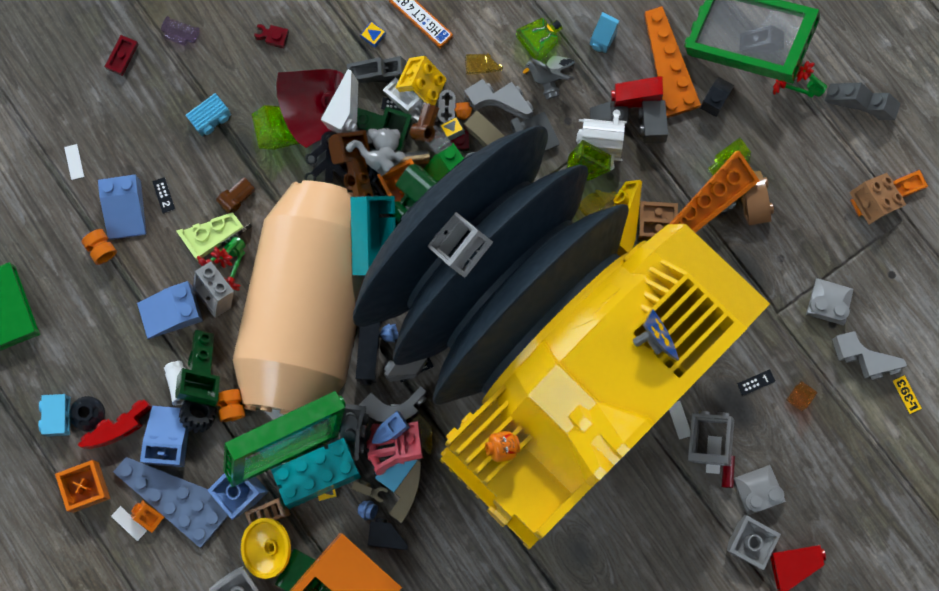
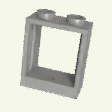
M455 212L427 247L465 278L493 241ZM469 229L471 231L453 255L449 257L448 254ZM476 251L477 254L472 259H469L472 256V254Z
M211 261L197 269L194 274L193 290L214 318L231 309L234 290Z
M698 411V414L692 413L689 462L731 466L734 418L729 416V413L718 412L717 415H710L708 411ZM700 422L727 424L725 455L697 453Z

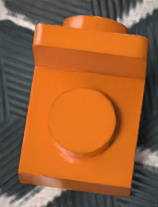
M143 500L141 503H137L131 510L132 519L151 533H153L164 518L161 513Z

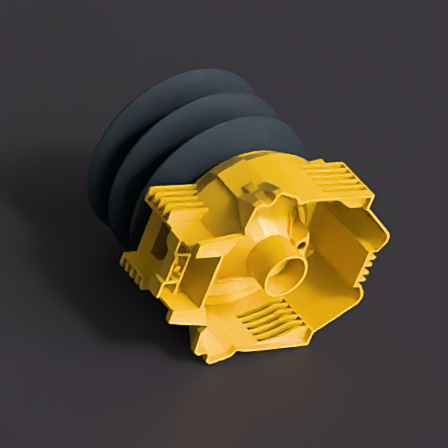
M533 126L499 138L478 152L468 155L426 191L402 216V221L381 247L364 277L353 311L354 324L361 327L395 318L408 311L402 323L393 353V361L396 365H406L429 358L450 348L433 395L434 404L441 405L481 392L485 394L482 400L483 405L474 414L468 413L462 419L458 430L454 427L446 435L448 440L445 445L447 447L441 452L442 457L440 461L445 463L449 470L454 472L458 479L467 485L466 488L468 490L471 489L476 494L475 497L477 499L480 498L489 507L487 512L502 527L507 525L524 542L523 545L528 550L538 540H541L608 473L770 305L755 288L687 224H668L648 241L640 242L629 253L620 257L617 252L629 212L628 205L619 204L589 214L572 223L582 199L588 177V168L585 165H576L546 175L534 182L539 172L548 141V131L542 126ZM455 212L493 241L465 278L427 247ZM469 229L448 254L449 257L453 255L471 232ZM475 251L469 259H472L477 252ZM652 309H654L666 327L679 357L678 361L669 357L663 351L656 355L648 342L638 347L633 343L635 337L646 332L643 324ZM512 432L519 439L520 452L517 453L513 460L493 461L491 456H487L485 451V443L488 442L489 436L492 433Z

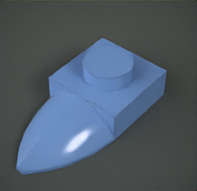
M396 411L378 427L372 439L373 444H381L390 439L396 440L410 428L401 412Z

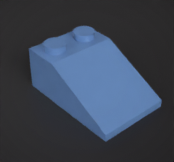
M136 174L98 180L99 197L109 240L146 235L141 181Z
M188 281L166 288L137 303L147 339L203 321L193 286Z

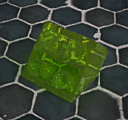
M264 105L252 113L259 149L275 150L300 144L290 133L279 106Z

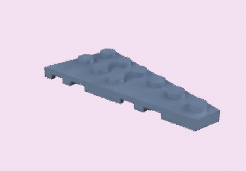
M126 457L113 471L200 548L208 542L229 517L208 492V489Z

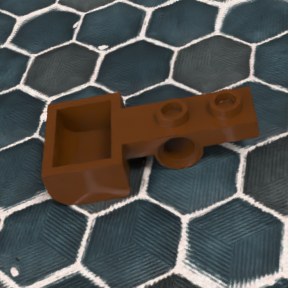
M366 130L332 135L328 142L332 163L347 164L348 173L344 176L345 187L353 190L354 197L373 196L365 158L356 147L352 152L346 150L349 142L357 140L362 142L367 151L370 152Z

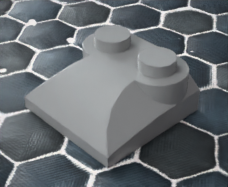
M816 278L806 315L845 325L850 313L849 307L854 289Z
M770 465L734 478V483L747 515L786 502L784 491L779 486Z
M744 515L737 523L730 537L727 551L764 570L781 534Z
M242 566L217 581L209 588V591H259V589L251 579L249 572Z

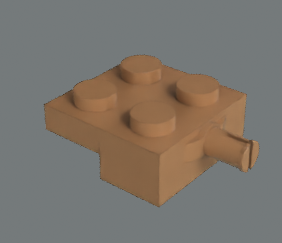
M640 201L638 240H649L666 225L670 224L678 215V203Z

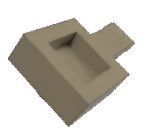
M360 480L358 483L354 481L352 490L372 497L380 503L384 502L383 499L378 497V494L381 491L387 493L388 490L386 488L372 489L370 488L371 484Z

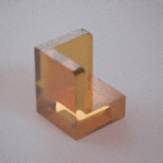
M801 381L796 384L786 401L803 411L807 409L818 392Z

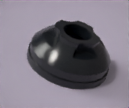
M84 396L78 398L71 405L69 418L77 429L86 432L93 431L97 428L96 425L105 419V408L97 398ZM82 407H88L90 410L86 418H81L79 415Z

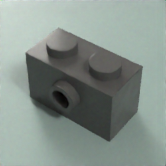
M665 100L643 101L641 108H638V119L642 120V125L639 127L640 137H643L644 143H665L668 137Z

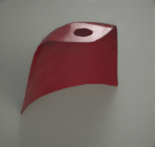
M315 69L278 72L276 90L281 113L292 136L305 148L321 140V136L325 132L331 131L321 120L327 109L322 105L321 98L327 91L336 92L345 76L340 71Z

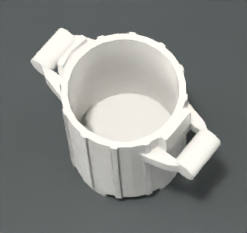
M619 110L613 111V121L579 119V122H583V128L579 129L576 142L581 145L580 152L576 151L575 154L596 157V153L597 157L608 158L606 168L613 170L615 167L614 161H622L624 128L627 121L619 120Z

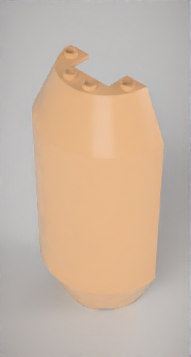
M318 181L293 182L264 219L232 360L238 388L240 389L242 405L245 406L244 409L256 411V408L262 411L272 412V409L280 410V414L285 415L334 391L338 394L346 383L358 327L353 321V311L365 275H353L350 197H354V195L348 192L347 188Z

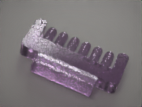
M168 16L161 26V31L165 33V39L184 46L187 45V42L195 43L200 33L198 27L191 28L190 25L187 26V24L179 23L178 21L174 23V19L170 20Z

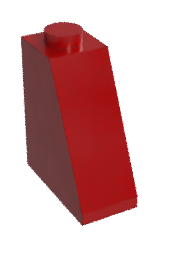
M663 76L617 83L614 90H611V102H614V106L638 108L642 106L643 101H660L663 97Z
M821 545L771 554L770 560L777 591H789L825 565L826 554L824 549H821Z

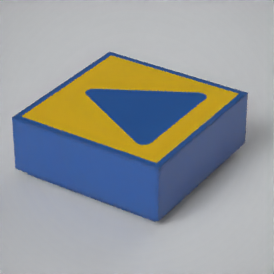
M371 21L360 34V37L373 47H376L386 35V31Z

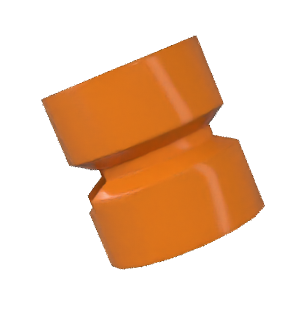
M103 229L94 230L82 239V244L90 252V256L96 265L109 261L117 254L113 244L107 242L109 238Z
M240 389L219 392L217 406L221 407L218 411L220 422H230L245 417L244 406L240 404L242 401Z

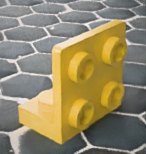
M426 56L413 57L408 59L395 88L399 92L414 91L425 103L435 106L446 82V77Z

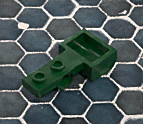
M357 107L356 125L358 128L367 131L381 128L398 129L400 139L395 150L403 152L414 116L389 107L385 108L383 116Z
M409 165L396 182V187L405 194L400 202H395V214H388L390 217H395L396 227L402 221V216L426 191L438 182L419 165Z
M201 330L194 331L192 350L188 359L190 370L182 368L176 381L175 398L210 406L217 404L220 376L211 374L213 333Z
M294 548L286 568L279 575L275 585L290 591L316 559ZM314 577L303 590L331 591L317 577Z

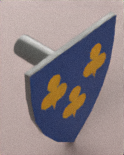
M652 309L643 324L646 332L635 337L633 343L638 347L648 342L656 355L663 351L669 357L678 361L679 357L674 343L661 319Z

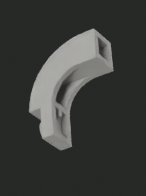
M420 386L407 401L397 406L386 405L370 393L359 405L366 406V414H369V418L377 423L382 424L396 411L401 412L406 422L419 414L415 406H421L426 401L427 391Z

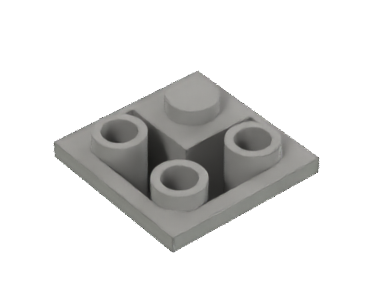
M425 358L406 365H396L394 361L390 360L384 368L386 371L384 373L385 377L389 382L417 377L428 360Z

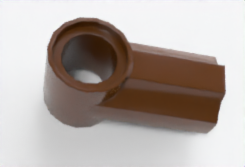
M424 103L418 122L410 128L412 139L431 142L434 139L435 129L433 126L439 111L437 106Z
M244 177L230 190L223 191L217 197L216 202L228 214L235 213L240 208L241 203L255 191V188Z

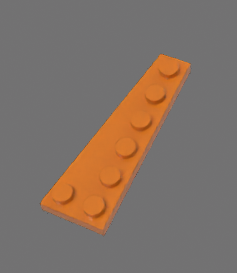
M663 6L645 11L644 15L651 42L650 46L653 52L657 77L663 76L662 100H665L667 118L700 108L699 98Z
M735 151L670 224H687L696 233L760 182L740 151Z

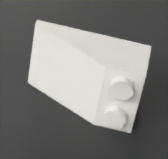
M349 69L321 118L327 128L335 133L354 132L357 128L358 80Z

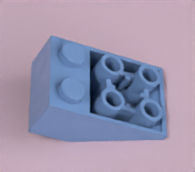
M152 406L142 443L140 462L151 465L184 467L189 431L188 427L184 428L183 423L179 421L181 408Z

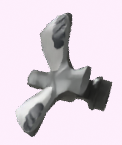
M552 56L544 64L533 58L527 62L523 73L526 74L531 71L534 81L544 86L543 95L548 100L560 95V89L555 85L556 81L561 79L572 81L575 79L573 76L560 73L562 69L573 65L575 61L561 56Z

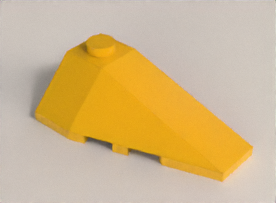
M641 180L626 181L613 199V206L626 204L629 208L617 252L619 256L629 253L636 240L642 188Z

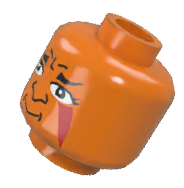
M510 431L492 433L489 436L488 442L485 443V451L487 456H491L495 462L513 460L517 453L520 452V442L518 437Z

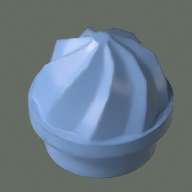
M389 323L382 328L380 335L383 340L395 342L398 339L399 334L396 324L390 325Z
M363 501L359 504L358 514L364 520H373L375 518L378 506L373 501Z

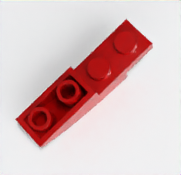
M145 399L139 400L132 405V409L127 414H121L116 419V423L110 419L102 420L96 425L97 428L92 433L88 432L82 436L78 446L83 449H93L107 446L126 438L142 427L138 420L152 409V405Z

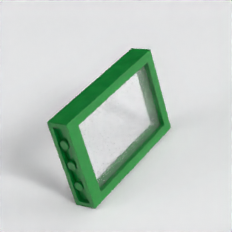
M705 0L704 4L699 8L698 18L692 24V32L690 37L686 38L684 47L688 56L793 84L820 21L819 9L783 0Z
M334 391L225 442L223 472L231 487L233 488L338 437L346 407L343 397L338 396L337 392Z

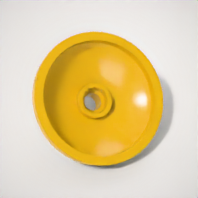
M260 518L253 521L246 528L241 540V555L246 568L254 576L262 579L273 578L283 572L291 554V544L287 531L283 525L271 518Z

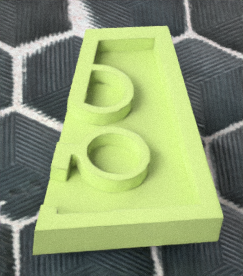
M232 212L211 219L210 222L204 224L198 223L192 225L193 227L177 230V233L198 261L197 256L205 257L214 250V247L218 248L221 246L220 243L244 227Z

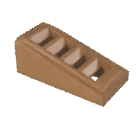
M282 497L245 512L249 525L256 520L253 513L257 514L258 519L264 518L261 510L264 511L266 518L276 521L291 515ZM269 507L272 508L273 514H274V516H275V517H273V518H272L271 512H270V510H269Z

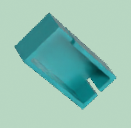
M395 196L350 197L353 275H366L381 247L396 228L395 217L379 218V214H395Z
M344 438L328 444V449H325L323 446L271 469L275 482L280 488L279 492L283 502L288 509L362 478Z

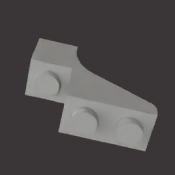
M483 79L464 90V97L470 102V106L473 107L474 111L485 106H496L523 120L532 117L533 106L528 100H524L519 86L515 87L512 82L495 93L490 83L486 84Z
M855 331L838 335L832 339L839 361L845 360L848 363L857 360L858 357L864 379L871 377L872 380L882 378L885 373H890V375L899 374L902 372L901 369L907 366L902 358L874 352L865 348L858 340Z

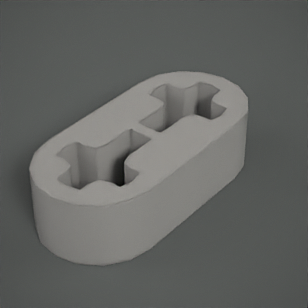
M444 90L439 95L438 119L440 124L455 118L456 97L451 90ZM446 96H449L451 99L449 100V106L445 105L444 99ZM445 110H449L450 117L447 121L442 117L445 116Z

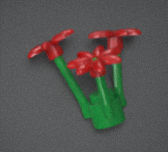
M806 61L804 65L801 64L796 77L797 82L802 78L804 80L810 79L807 84L808 91L776 79L777 83L773 85V94H778L780 88H788L806 94L811 98L814 95L820 97L825 92L827 85L812 74L814 70L811 68L815 63Z
M233 237L221 250L214 247L215 252L210 253L213 256L211 259L205 260L197 256L198 263L204 266L211 261L216 264L221 263V266L226 268V265L232 266L229 260L237 255L238 257L231 275L225 280L232 289L239 291L241 285L234 283V276L245 254L243 249L246 244L240 238Z

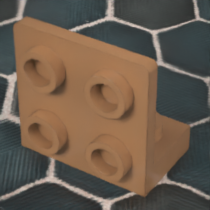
M888 173L865 181L849 192L869 225L886 214L906 205L903 196L897 190Z

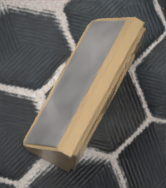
M429 150L404 153L406 157L400 163L411 158L416 165L428 164L430 162Z

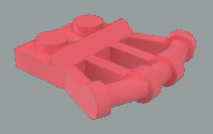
M418 421L408 423L410 428L396 440L390 439L381 444L372 443L373 436L381 424H372V432L366 443L369 449L367 453L368 460L372 462L376 475L384 474L388 468L397 463L405 464L406 461L423 458ZM395 443L393 447L377 450L378 446ZM394 455L383 462L379 460L381 457Z

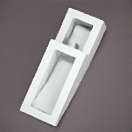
M395 77L383 89V92L404 113L413 115V121L417 123L424 102L413 91L399 92L395 88L399 80Z

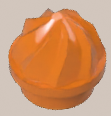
M470 102L455 103L456 108L454 111L458 118L466 120L471 116L473 107L470 106Z

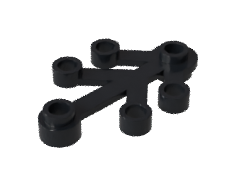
M325 132L321 136V144L312 153L305 156V162L309 165H314L317 162V157L326 150V158L311 172L305 174V181H308V175H313V181H316V177L325 170V183L333 184L334 170L344 183V176L347 172L339 164L332 163L327 142L329 137L336 134L335 132ZM312 155L314 157V161L312 163H309L308 157Z

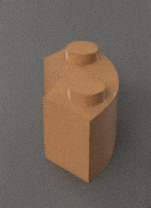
M761 171L754 172L760 182L741 196L744 217L748 225L771 222V214H774V207L769 202L767 191L768 180L766 177H763Z

